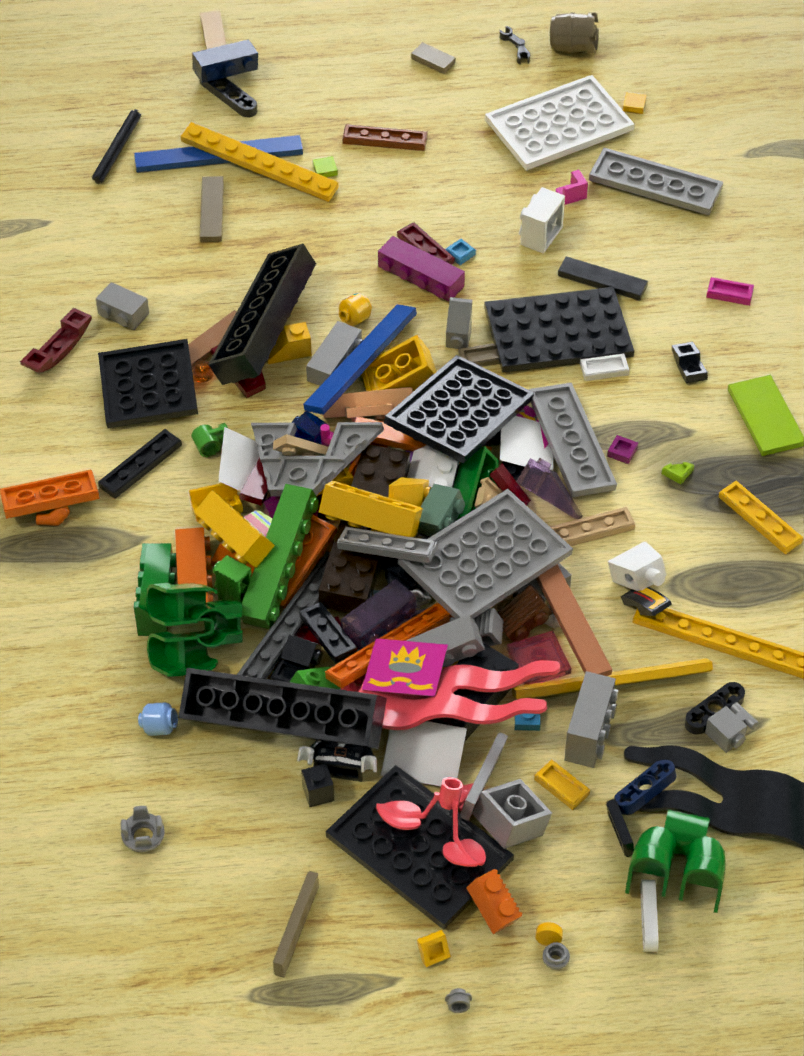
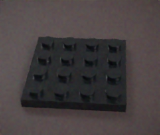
M188 339L98 353L107 429L198 414Z

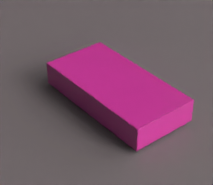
M711 277L706 298L750 306L754 285Z

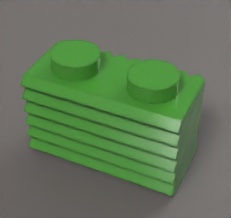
M228 555L221 561H218L213 568L216 578L214 587L217 589L218 600L242 603L251 580L252 571L249 566Z

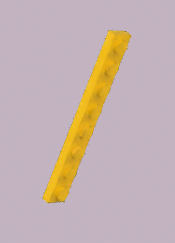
M191 122L181 135V142L327 202L331 200L339 188V182L195 123Z

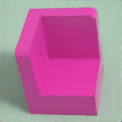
M579 169L572 171L570 184L556 188V193L565 196V205L587 199L588 182Z

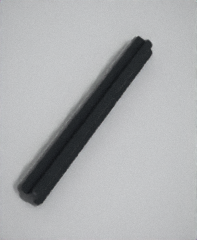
M137 109L130 111L92 175V179L96 184L104 182L138 124L141 113Z

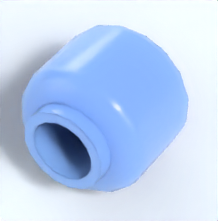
M166 702L146 704L142 713L138 716L139 726L143 728L148 736L169 735L177 727V711Z

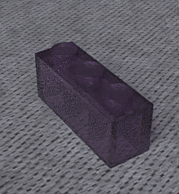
M395 579L341 619V628L355 646L361 650L384 634L395 629L404 619L411 618L416 611V596Z

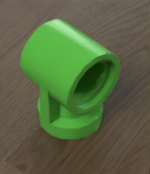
M225 423L219 424L218 428L215 429L205 424L193 430L191 437L201 456L210 457L219 452L223 444L224 427L228 428Z

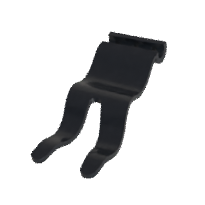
M629 746L625 749L624 758L627 761L652 766L657 761L669 760L674 763L675 769L693 775L723 798L721 803H716L694 792L666 790L661 791L638 810L639 812L673 810L710 818L708 826L726 834L735 836H770L788 841L804 849V782L787 774L771 770L729 769L713 762L695 750L681 746Z

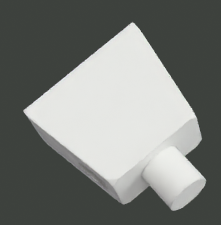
M645 541L608 561L612 581L630 589L642 591L653 584L660 586L665 581L666 571L663 558Z

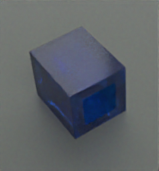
M307 410L301 416H296L292 421L297 428L294 437L321 444L320 427L327 423Z

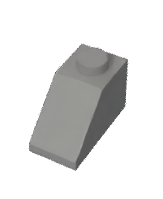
M450 297L446 327V347L454 349L468 348L472 331V300Z

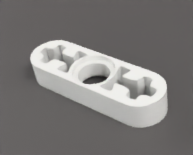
M641 880L643 951L658 952L655 880Z

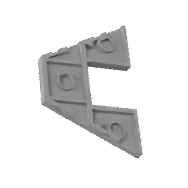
M338 422L326 456H285L282 452L273 450V441L286 434L294 436L297 430L295 423H251L271 496H281L285 484L310 488L317 496L324 489L325 484L331 482L384 431L382 422Z

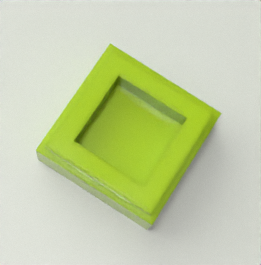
M333 156L312 159L315 173L325 177L338 176Z

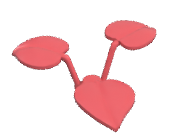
M448 777L443 779L440 792L434 793V798L422 813L416 804L409 801H391L384 804H376L379 815L386 823L397 829L412 830L420 827V819H425L435 803L439 801L442 808L447 810L453 809L454 842H448L443 846L442 852L444 857L449 862L459 866L475 867L484 865L486 854L483 847L472 839L460 841L458 838V808L462 810L474 783L463 785L456 778Z

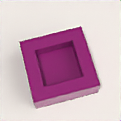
M616 435L608 449L607 457L629 464L638 449V442Z

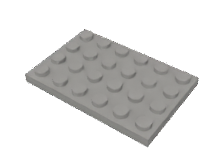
M506 489L428 538L427 540L437 541L438 549L430 564L398 559V564L455 619L467 614L474 619L572 555L573 548L509 489Z

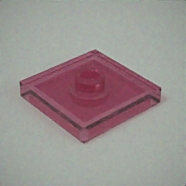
M553 631L507 644V651L511 659L519 664V668L540 660L557 661L560 664L561 670L558 674L533 677L525 681L523 685L542 683L571 674L572 668Z

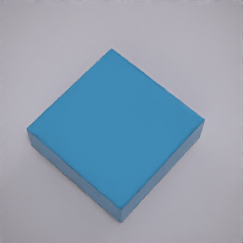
M459 239L445 249L455 258V262L459 265L476 255V249L463 239Z

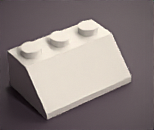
M426 445L414 450L407 478L429 480V487L431 488L434 483L453 488L459 461Z

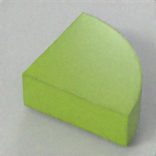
M688 462L673 465L670 463L662 468L661 474L681 485L693 472L694 465Z

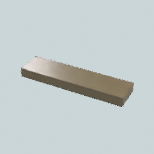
M223 176L202 177L200 242H222Z
M309 871L307 873L273 960L276 976L284 978L319 888L318 873Z

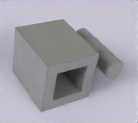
M736 702L730 709L725 706L708 718L705 733L727 753L732 748L736 749L744 743L747 726L753 730L758 726L759 722Z

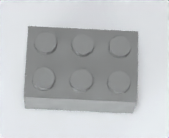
M586 671L567 731L564 761L594 768L596 760L602 759L605 748L604 741L608 739L611 728L610 721L611 718H614L617 708L616 701L619 690L615 689L616 678Z

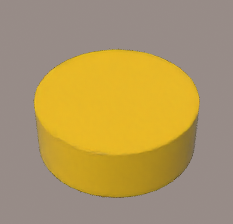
M545 922L537 926L535 939L538 943L548 946L554 942H562L563 929L559 925Z

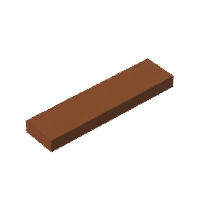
M345 124L342 140L343 144L425 151L428 132Z

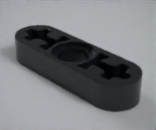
M729 682L689 710L685 718L686 730L692 734H702L705 732L707 719L717 713L709 710L708 706L711 704H717L721 708L727 706L729 709L736 702L742 705L745 696L744 687L737 682ZM702 718L701 724L699 722L692 723V719L698 721Z

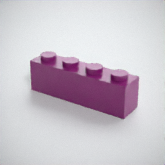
M392 236L378 250V267L448 302L450 297L454 298L465 287V271L399 238Z

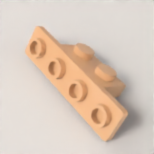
M412 388L343 393L323 415V418L346 416L351 418L353 422L356 421L357 416L363 418L365 416H374V419H385V415L412 393Z

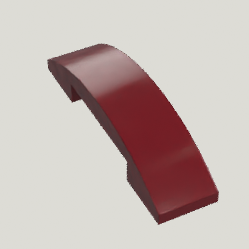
M73 307L60 321L61 328L39 350L33 348L20 361V364L37 373L51 369L75 347L89 326L92 316Z

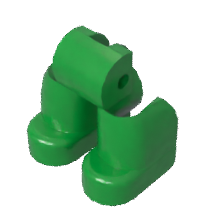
M150 584L146 592V607L150 618L154 622L164 626H175L204 621L205 628L203 631L172 634L170 632L151 633L147 641V655L151 667L168 677L186 675L187 668L213 670L218 665V660L209 657L207 647L214 648L223 644L243 642V630L241 629L242 603L238 601L206 602V593L217 594V590L203 584Z
M668 810L664 827L655 826L643 832L635 845L631 857L625 893L629 894L635 871L663 877L664 884L661 897H665L675 854H682L686 856V866L682 878L679 901H683L686 883L718 889L714 913H718L725 878L726 858L725 851L719 841L707 836L710 818Z

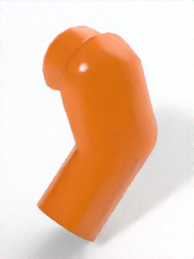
M69 507L55 508L49 514L37 513L36 525H60L69 516Z

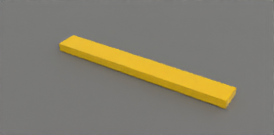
M637 608L632 623L804 679V652L669 608L664 609L655 616L640 615Z
M704 658L612 672L608 677L616 678V686L710 672L713 670L712 661ZM584 676L516 686L512 688V695L518 700L521 698H535L580 691Z

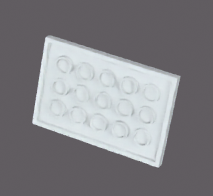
M593 75L485 114V121L525 170L634 130V123Z

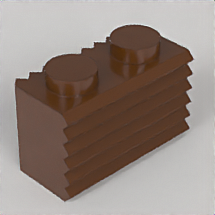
M531 585L497 611L504 622L503 632L514 643L527 638L531 630L537 627V625L540 626L547 622L549 615L553 614L539 592Z

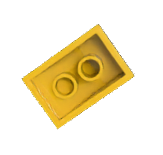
M415 335L379 355L361 375L366 391L411 387L412 392H414L437 371L429 349L420 337Z

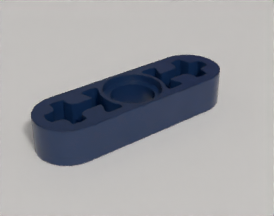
M669 760L657 761L617 792L614 799L617 801L621 814L630 815L635 813L672 784L677 777L674 763ZM642 785H652V787L647 790L639 789Z

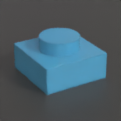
M525 713L516 715L515 730L540 731V714Z

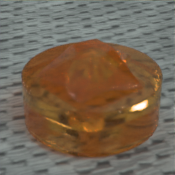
M201 360L192 365L193 380L207 382L212 379L214 373L209 367L208 361Z

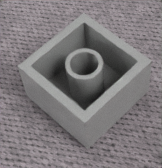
M521 779L481 791L473 815L494 839L506 849L543 836L552 812Z

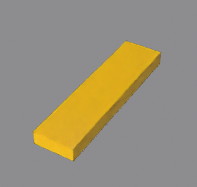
M738 481L733 482L719 492V498L785 555L803 542V537Z

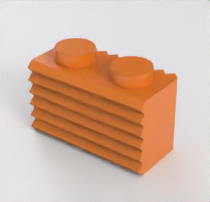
M496 869L476 878L466 887L493 934L512 925L522 916V912H519L520 908L516 907L517 903L514 902V898H511V893H508L509 889L505 888L506 884L503 883V879H500V874H497L498 870Z

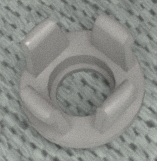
M147 806L134 807L133 816L127 820H121L122 841L126 847L133 851H151L159 846L164 838L165 831L161 816L150 814ZM140 828H148L152 831L153 836L152 838L142 836L134 839V833Z

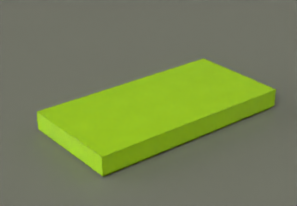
M771 375L728 384V392L762 456L804 446V436Z

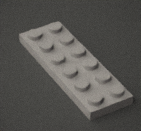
M603 148L589 174V181L706 215L710 214L723 188L722 181L608 148Z
M572 383L529 389L534 392L531 405L571 497L615 491L617 487L616 480Z

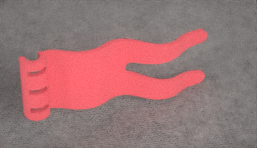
M546 660L534 661L511 671H492L473 665L449 666L441 670L435 696L362 690L366 675L361 676L340 690L375 694L387 698L382 725L384 729L407 730L428 720L446 717L473 724H494L519 714H541L547 710V703L542 699L521 698L503 705H486L453 693L457 689H468L478 692L505 691L533 677L556 675L560 672L561 668L559 662Z

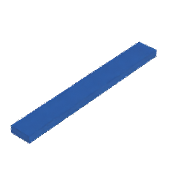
M300 135L239 141L276 157L303 154ZM196 147L134 153L137 173L230 163V161Z
M397 304L303 404L304 410L324 415L417 315L416 308Z

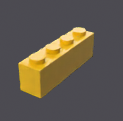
M331 481L325 484L319 513L326 514L325 517L330 520L338 521L342 519L348 521V524L353 527L360 528L365 526L375 532L415 537L423 508Z
M213 490L194 511L201 518L198 522L208 531L212 529L210 534L220 542L224 540L222 545L231 553L236 551L235 557L245 565L249 562L257 568L275 546L233 506Z

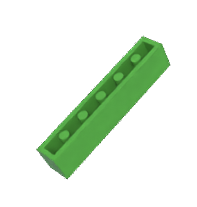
M285 484L266 536L275 546L258 567L254 569L242 602L241 619L245 624L270 629L279 617V607L282 600L287 596L289 579L295 573L296 559L303 551L304 537L310 531L311 517L317 511L319 505L318 498L310 488Z

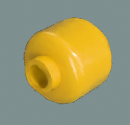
M358 293L345 298L339 304L340 319L350 326H356L364 322L371 315V302L366 296Z

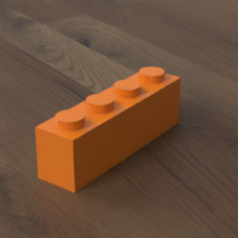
M204 527L175 529L178 584L195 583L213 588L212 575H207V570H212L211 555L206 556V551H211L210 536L205 537ZM207 592L206 602L214 601L213 594Z

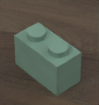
M434 483L421 505L423 510L417 530L418 533L431 537L456 521L465 507V502L459 489Z

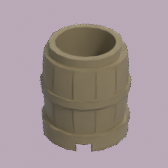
M570 12L552 16L550 23L551 49L559 52H587L588 54H596L599 39V29L595 25V22L599 23L597 12H589L588 14Z

